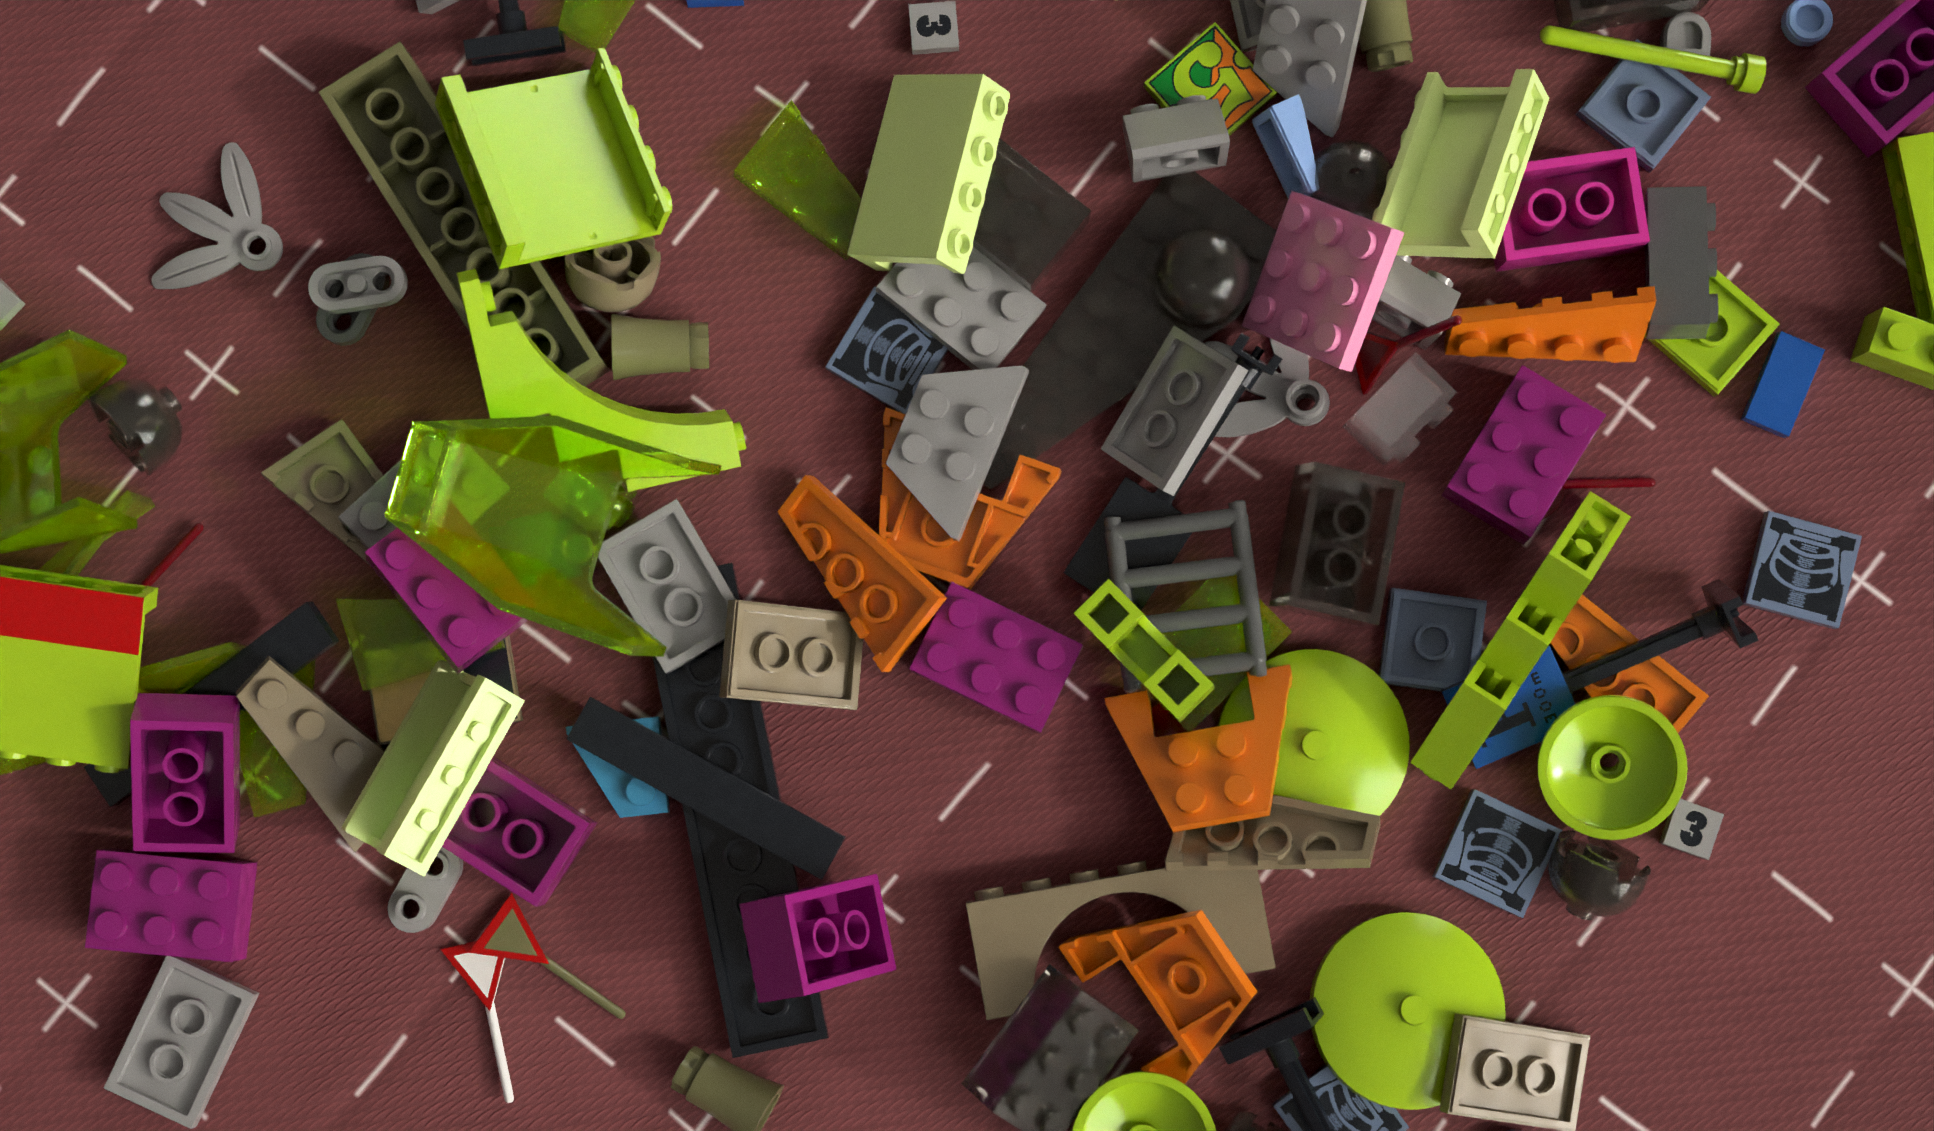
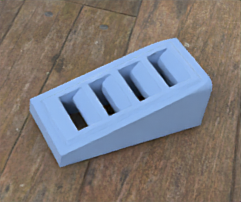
M1299 94L1269 107L1252 119V124L1288 199L1291 191L1310 196L1320 190L1307 120Z

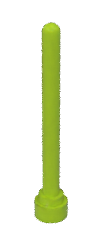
M1551 25L1545 26L1540 31V39L1547 45L1724 78L1727 84L1733 85L1735 91L1756 94L1760 90L1766 74L1765 57L1743 53L1740 57L1733 56L1731 60Z

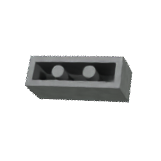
M1706 186L1647 188L1644 207L1650 242L1644 246L1645 287L1655 286L1657 301L1646 330V339H1705L1710 323H1717L1718 294H1709V277H1716L1717 249L1708 248V232L1715 231L1716 205L1715 203H1707Z

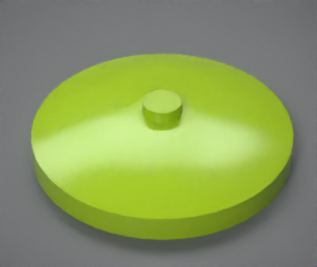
M1304 649L1284 653L1267 660V668L1290 664L1293 676L1292 685L1289 688L1286 706L1287 715L1285 727L1282 730L1279 748L1280 757L1273 795L1380 816L1392 803L1403 783L1410 751L1407 722L1399 701L1392 690L1380 676L1365 664L1333 651ZM1247 675L1243 677L1230 693L1223 706L1217 726L1254 720Z
M1400 912L1371 918L1351 928L1331 946L1323 957L1313 979L1310 999L1316 997L1324 1013L1311 1030L1318 1051L1327 1067L1343 1085L1355 1094L1375 1104L1390 1108L1418 1110L1440 1105L1455 1013L1505 1021V1001L1500 979L1483 949L1460 928L1440 918L1420 913Z

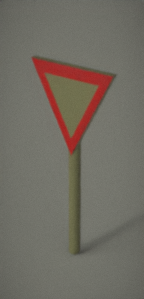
M512 893L469 951V953L538 962L617 1018L623 1019L626 1015L625 1011L544 954Z

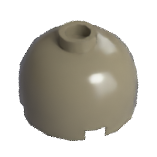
M651 236L564 255L566 283L576 298L590 308L603 312H623L633 309L651 294L660 271V251L657 252L654 248L655 239Z

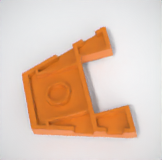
M886 408L883 415L884 449H882L883 477L882 495H880L879 536L919 573L950 584L954 582L971 590L1057 482L1062 471L1055 466L1019 455L1003 500L1000 501L979 493L960 542L947 534L887 466L886 461L906 414Z
M1290 664L1267 668V675L1263 677L1250 676V673L1247 672L1254 712V720L1156 737L1150 697L1147 690L1104 698L1105 705L1173 833L1270 816L1280 757L1279 748L1282 730L1285 727L1287 715L1286 706L1289 688H1291L1293 679Z
M1202 909L1070 937L1058 946L1082 983L1117 961H1123L1178 1042L1148 1060L1140 1069L1173 1077L1186 1084L1258 992Z

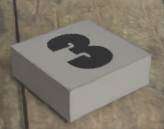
M955 1L908 4L913 55L959 51Z
M1680 799L1672 813L1667 817L1659 843L1701 859L1709 860L1724 814Z

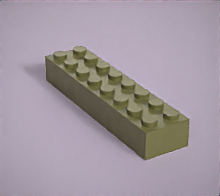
M398 42L319 91L322 99L468 331L469 327L456 273L476 269L480 283L490 281L496 310L487 312L488 316L513 311L527 335L540 351L560 370L583 386H587L611 371L542 261L504 269L498 268L436 109L435 100L437 95L401 42ZM538 416L529 417L527 419L531 421Z

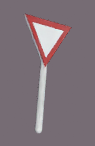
M477 941L440 949L485 1005L504 1100L507 1103H511L514 1100L494 1004L505 958L469 953Z

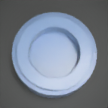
M1795 0L1786 8L1781 18V28L1785 37L1793 44L1805 47L1815 45L1829 33L1833 24L1831 9L1823 0Z

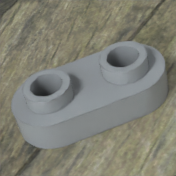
M373 256L320 266L310 277L308 291L312 301L322 310L332 314H341L386 307L397 303L406 293L408 278L405 270L392 258ZM384 275L390 276L392 280L390 287L383 291L378 290V279ZM335 283H343V294L338 298H331L329 294L331 286Z
M441 847L436 856L443 862V870L439 875H434L428 870L424 877L407 868L388 902V916L392 924L399 930L408 933H415L429 928L436 921L462 874V859ZM409 899L415 900L419 905V913L414 918L407 916L404 911V905Z

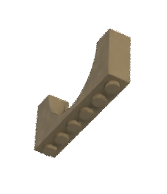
M1138 861L1117 865L1118 875L1099 878L1098 869L1069 874L1071 883L1052 886L1050 878L1022 882L1023 891L1004 895L1003 886L974 891L975 900L966 901L986 1020L1035 1012L1033 1000L1035 971L1048 938L1055 928L1075 909L1091 900L1113 893L1139 892L1151 894L1175 903L1186 912L1202 909L1245 974L1275 969V960L1258 870L1166 871V866L1147 869L1146 861Z

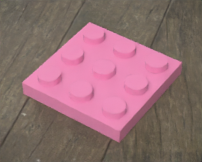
M1291 191L1242 326L1336 368L1352 372L1405 232L1310 196Z

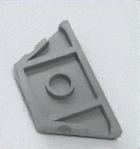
M1266 0L1253 71L1284 99H1289L1299 94L1306 118L1325 135L1333 137L1339 129L1367 0Z
M1010 366L925 374L921 376L886 464L953 540L960 542L1029 374V370L1026 367Z

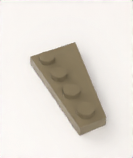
M341 419L262 471L261 474L268 482L370 565L366 561L365 551L368 549L340 522L338 516L373 486L383 474Z
M268 655L236 691V697L352 850L356 852L364 842L343 831L342 825L386 749Z
M1273 795L1270 816L1174 832L1165 860L1166 871L1370 868L1380 829V816Z

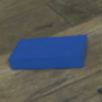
M1783 331L1776 333L1740 420L1782 438L1789 437L1825 349Z

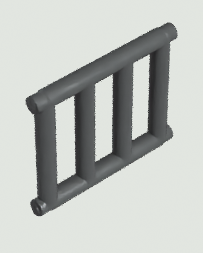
M1236 500L1228 503V509L1121 522V517H1105L1104 534L1110 580L1131 601L1130 588L1236 575L1240 604L1145 615V617L1161 633L1242 623L1246 652L1191 658L1189 660L1205 676L1249 671L1250 676L1263 677L1267 675L1265 643L1249 517L1245 500ZM1230 528L1234 556L1128 569L1125 541ZM1120 662L1124 691L1132 693L1142 689V683Z

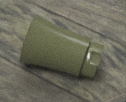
M1367 0L1359 35L1361 54H1366L1368 70L1371 72L1385 71L1412 63L1413 56L1410 44L1413 42L1408 18L1407 1Z
M617 314L611 315L613 381L640 375L690 372V367L692 369H709L708 322H696L689 325V320H660Z
M693 1046L677 1069L671 1088L685 1095L686 1101L704 1110L732 1131H761L776 1106L784 1085L757 1076L714 1053L709 1055L699 1047Z

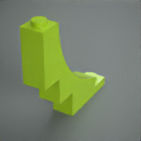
M476 269L456 273L492 426L549 413L555 445L560 459L616 447L622 479L628 492L741 467L738 451L746 450L743 429L740 422L733 423L725 409L703 413L675 414L644 410L601 396L575 381L547 358L527 335L513 311L487 315V312L496 310L490 281L480 283Z
M1590 491L1411 760V764L1422 770L1430 779L1439 781L1449 789L1454 787L1533 667L1549 646L1574 605L1592 581L1631 516Z

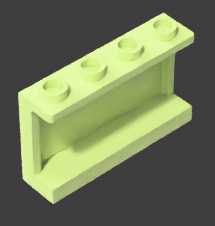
M1516 69L1510 87H1447L1438 72L1427 73L1421 90L1416 94L1415 108L1408 127L1401 135L1400 149L1394 166L1388 171L1386 188L1380 205L1374 210L1372 216L1373 221L1405 232L1398 248L1397 256L1495 259L1549 101V97L1534 69Z
M984 74L894 75L847 253L849 256L876 271H890L893 263L941 265L953 273H965L973 248L979 216L984 205L990 173L996 158L1002 126L1008 111L1009 91Z
M438 660L344 821L342 830L374 847L382 855L425 877L525 700L481 675L474 677L464 671L457 675L448 662Z

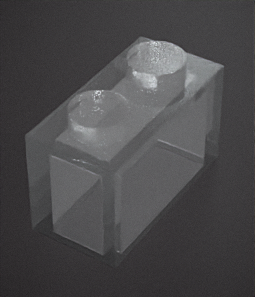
M1415 352L1343 427L1383 466L1393 457L1401 463L1420 444L1414 436L1426 424L1435 429L1453 411V408L1447 402L1457 391Z

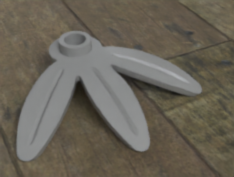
M231 142L223 147L221 156V180L233 217H230L213 204L188 194L167 192L160 197L159 203L172 219L188 230L216 241L218 244L188 251L167 262L152 276L151 280L154 288L179 289L201 284L226 273L240 263L253 271H266L274 267L281 259L283 253L282 239L272 227L262 224V207L258 183L248 158L237 143ZM258 238L264 239L266 243L264 252L259 255L252 254L250 252L251 242Z
M1269 338L1273 354L1283 359L1279 364L1281 373H1278L1276 370L1273 375L1262 372L1252 389L1246 388L1245 390L1266 399L1236 403L1215 437H1238L1257 433L1279 424L1286 418L1299 426H1311L1320 422L1328 413L1330 400L1328 392L1320 383L1309 380L1308 355ZM1207 341L1204 343L1234 362L1238 357L1231 350L1232 346L1217 341ZM1260 359L1258 360L1259 362L1263 363L1264 365H1267L1265 362L1261 361ZM1304 398H1309L1315 402L1313 408L1307 411L1299 409L1297 404Z

